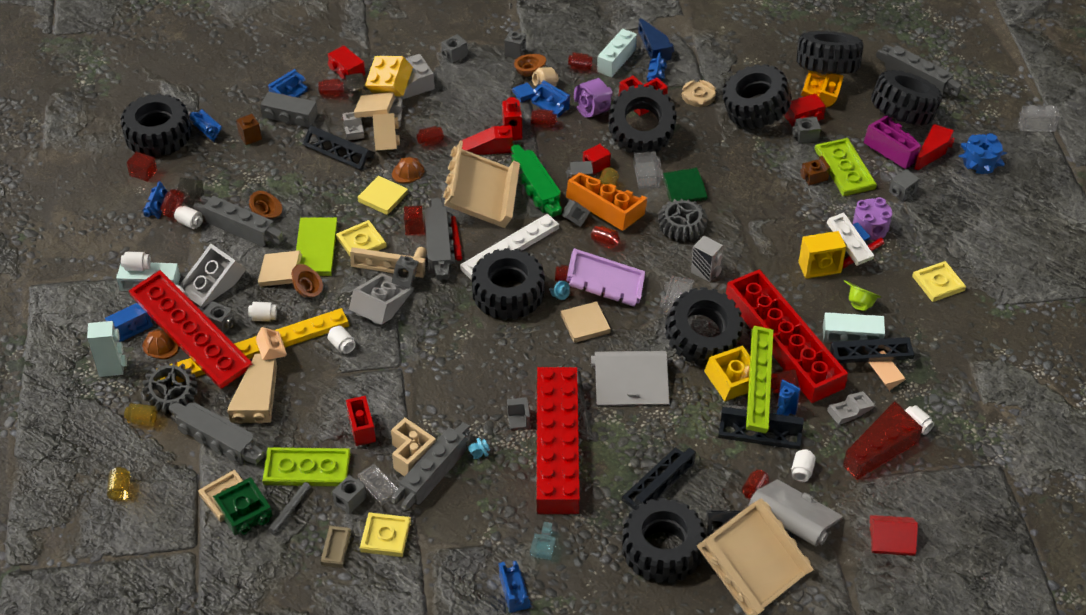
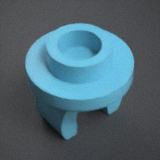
M559 281L554 288L549 289L551 295L559 300L566 299L570 294V286L566 281Z
M480 438L476 439L478 443L468 446L474 459L480 458L483 453L486 457L489 456L487 451L491 450L486 440L481 441Z

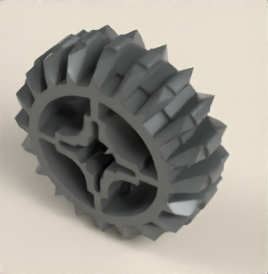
M682 198L680 201L674 199L673 202L668 201L666 205H663L659 212L658 223L660 231H663L664 236L668 235L669 239L675 238L676 242L679 239L683 240V242L686 239L690 241L693 238L698 239L707 228L708 217L706 211L702 209V205H697L696 201L690 202L689 199L683 201Z
M166 361V366L163 367L162 364L158 363V369L156 370L152 367V374L146 373L147 380H143V386L145 387L142 389V392L145 394V401H149L148 405L150 407L155 406V411L157 412L162 409L163 414L167 413L170 404L172 405V403L177 402L186 407L189 404L188 401L194 402L193 395H197V389L195 388L198 387V383L195 381V374H191L190 368L185 369L184 364L178 367L176 361H174L173 365ZM176 376L182 378L187 385L185 386L177 382ZM173 383L174 388L169 389V391L167 392V387L169 388V386H171ZM154 390L163 393L164 399L156 396Z

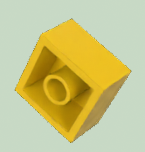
M375 56L365 86L373 94L394 92L395 96L403 97L413 66L404 56Z
M839 231L809 235L802 238L798 263L805 279L842 272L846 245Z
M743 345L709 357L704 372L724 401L748 393L750 355Z

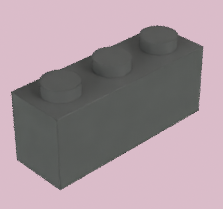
M268 91L260 104L262 118L309 128L318 116L316 101Z

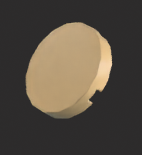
M692 80L682 88V98L689 105L703 107L715 100V87L707 81L700 80V82H695V80Z

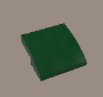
M697 168L662 173V179L666 185L667 196L670 202H673L674 199L680 201L681 198L683 201L689 199L690 202L707 200L706 190Z

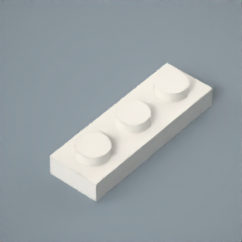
M845 213L828 218L827 224L833 232H840L846 245V251L856 266L873 259L874 254Z

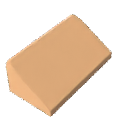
M261 327L256 341L262 360L286 357L287 353L280 333Z
M884 350L879 352L881 354H886ZM892 360L868 362L888 390L906 380Z

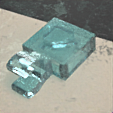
M544 522L541 534L534 533L530 556L548 560L552 559L556 537L551 536L553 531L551 529L552 523Z

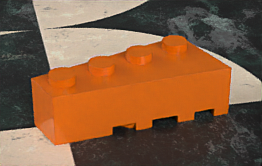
M580 172L568 180L566 198L579 203L593 214L622 231L645 215L648 199L645 196L639 198L634 196L633 192L629 190L625 192L616 189L615 185H604L600 183L601 180Z

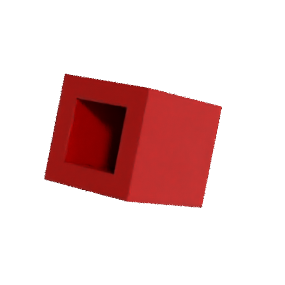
M601 144L583 152V162H592L593 175L610 167L611 153Z

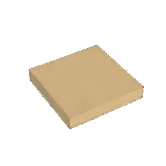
M394 92L362 95L354 110L355 118L389 114L395 99Z
M300 250L265 254L258 279L259 286L293 283L291 272L294 266L300 264L302 257Z
M597 302L561 311V317L574 343L610 333V327Z
M235 470L198 490L201 498L220 522L224 521V516L214 502L213 496L243 481Z

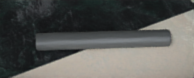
M304 482L268 528L270 533L275 534L309 491L311 488L310 484Z

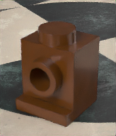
M820 156L818 160L803 163L800 174L808 185L828 181L830 166L824 157Z

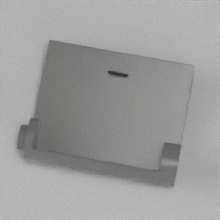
M666 351L595 352V356H591V368H595L597 406L669 405Z
M778 479L758 489L749 502V505L762 498L763 501L769 504L774 516L782 522L784 529L815 547L819 544L823 545L828 536V533H826L827 529L843 518L842 515L815 501L811 495L801 493Z

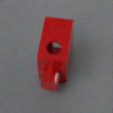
M509 97L506 101L502 102L503 126H508L511 120H515V126H511L513 141L522 140V114L520 101L514 97Z

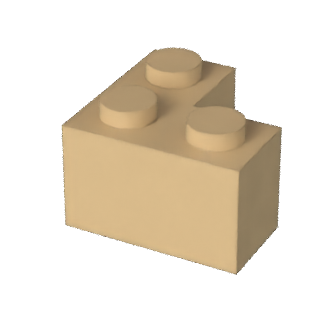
M394 113L373 115L375 150H396L397 146L400 145L399 135H396L395 130L399 129L398 117H394Z
M406 418L391 430L392 445L397 448L392 453L394 469L405 476L436 442V438Z

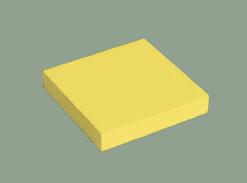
M378 176L357 198L358 202L388 215L408 194V189Z
M369 220L336 234L338 241L349 256L352 247L373 251L386 248V242Z
M946 261L915 271L912 275L932 302L963 292L966 289V285Z
M368 513L360 552L403 557L411 518Z

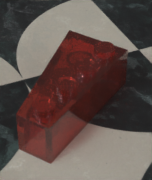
M894 401L846 451L843 467L858 480L919 443L923 427Z

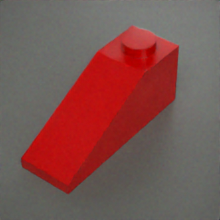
M933 124L917 156L915 170H919L945 155L948 148L953 147L955 141L953 137L954 130Z
M511 125L493 126L461 140L463 141L462 149L476 155L512 153Z

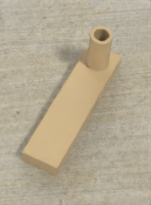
M354 247L350 251L351 267L394 273L400 256H405ZM418 247L414 257H412L414 260L419 261L415 277L424 278L427 250L424 247Z

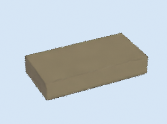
M329 526L320 561L321 566L343 568L351 528Z

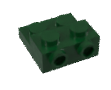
M251 477L213 496L214 502L223 514L224 521L234 536L237 534L245 535L251 530V527L257 524L265 525L269 522L270 517H272L270 505Z

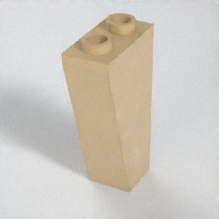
M255 354L251 361L253 365L248 367L228 406V415L232 423H271L277 361L276 358L262 360L261 354Z

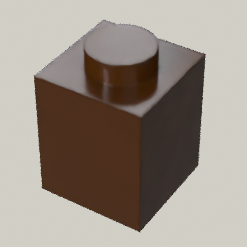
M253 114L236 119L238 134L245 145L262 139L260 125Z

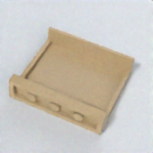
M460 140L457 147H453L450 155L453 158L448 166L450 173L446 179L448 186L443 195L445 198L444 206L505 228L513 216L520 163L513 161L509 167L463 150V141Z
M762 498L753 502L697 545L746 615L760 614L764 607L804 575L814 570L809 559L801 553L796 541L788 535L782 522L771 512V507Z

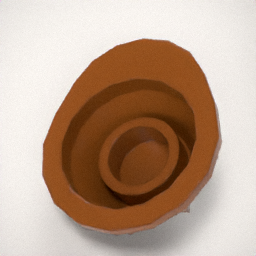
M540 54L522 55L515 60L514 66L519 74L525 77H532L536 69L546 64V57Z
M410 156L401 158L392 172V178L395 182L402 184L414 182L424 175V166L417 158Z
M256 191L250 196L249 208L251 212L265 218H276L282 213V204L270 193Z
M304 264L294 266L291 275L296 292L302 295V297L318 296L323 288L322 279L319 274Z
M159 329L149 332L143 342L144 352L148 356L157 359L171 358L179 349L175 341L164 330Z

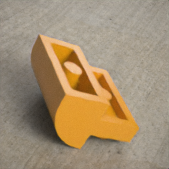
M809 71L801 96L805 97L816 93L826 107H829L837 100L844 76L827 73L824 75L816 71Z

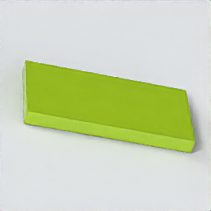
M848 138L815 145V151L818 156H823L830 166L829 174L842 196L876 189V182Z
M337 217L300 218L296 251L300 250L302 254L300 264L309 266L319 276H332Z
M268 447L263 485L302 486L306 482L310 486H338L348 477L350 449Z

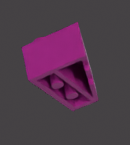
M886 115L868 125L863 143L904 169L916 163L921 145L909 133L905 134L899 123L896 124L891 117Z

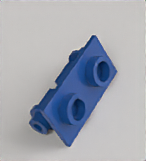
M658 53V58L650 60L647 82L655 78L662 82L665 79L667 63L660 53Z
M203 109L199 113L191 112L189 117L193 124L214 141L222 126Z
M160 181L156 187L151 189L148 198L149 202L146 203L142 210L143 215L146 217L155 215L159 219L170 193Z
M785 380L781 381L777 405L779 408L776 414L788 416L791 413L796 415L800 388Z

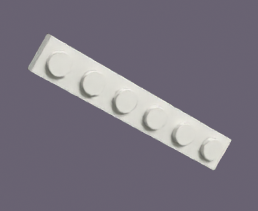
M546 214L460 264V270L472 280L473 267L480 258H484L485 254H491L497 249L499 251L504 250V248H510V250L520 249L522 251L558 230L559 223Z

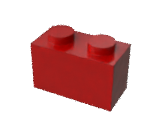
M343 45L328 53L329 68L338 73L348 83L365 75L364 61Z
M814 93L792 100L790 108L784 115L792 127L795 126L796 119L817 117L819 121L824 119L826 105Z
M366 395L347 399V414L355 445L359 446L376 442L374 425Z

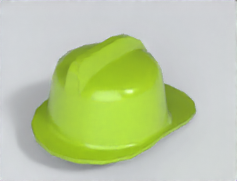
M844 280V282L850 285L849 301L855 309L866 311L874 305L877 298H882L875 293Z

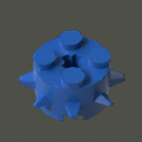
M994 134L971 135L967 143L960 144L965 152L958 155V157L963 158V163L967 169L977 170L976 173L988 174L992 173L996 167L1005 165L1001 156L1007 154V152L1003 151L1002 144Z

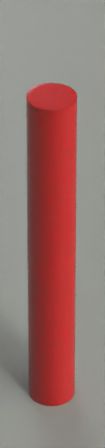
M451 216L450 227H452L455 259L460 261L463 259L457 220L455 216Z
M879 238L867 246L872 252L883 245L884 240ZM850 256L844 259L842 269L854 263Z

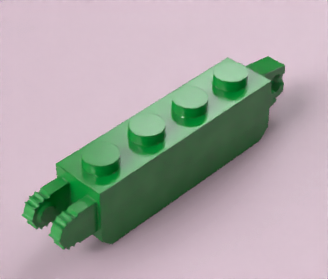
M513 145L511 147L512 162L520 163L518 180L521 185L525 186L528 196L533 198L535 206L539 207L542 213L547 212L551 217L562 214L560 206L561 191L535 153L531 150L524 151L520 145Z

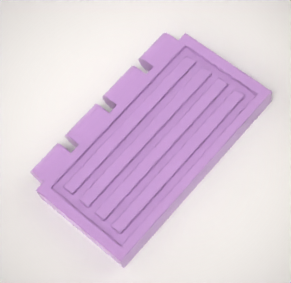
M574 248L571 254L566 281L570 282L569 286L580 290L586 287L585 291L599 296L603 292V297L615 301H619L622 298V303L635 307L636 303L638 304L641 300L645 271Z

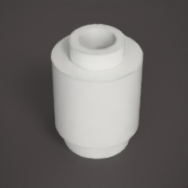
M179 206L174 213V218L178 223L192 229H196L202 224V213L190 207Z
M125 252L121 256V266L124 267L125 271H145V269H150V254H145V252Z
M253 302L252 305H249L248 317H252V321L271 322V320H276L277 305H272L271 302Z
M336 326L329 331L328 340L339 352L348 354L355 348L354 338L344 327Z
M910 406L903 413V421L917 433L926 435L934 426L932 418L918 406Z
M801 450L796 452L791 469L792 477L795 480L806 482L812 476L816 457L811 451Z

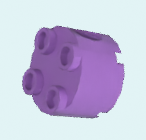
M596 78L575 87L574 101H578L579 106L576 107L581 115L591 117L610 110L613 93L611 88L607 87L600 78Z
M881 197L859 200L855 209L853 224L858 222L871 236L869 240L884 238L890 228L892 209L886 203V200Z

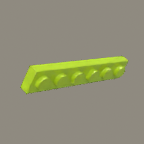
M754 326L752 329L746 429L767 433L769 429L773 330Z

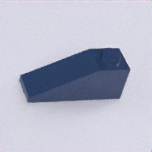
M639 19L638 33L650 59L658 58V53H660L666 61L671 60L672 53L674 52L673 43H670L668 37L643 19Z

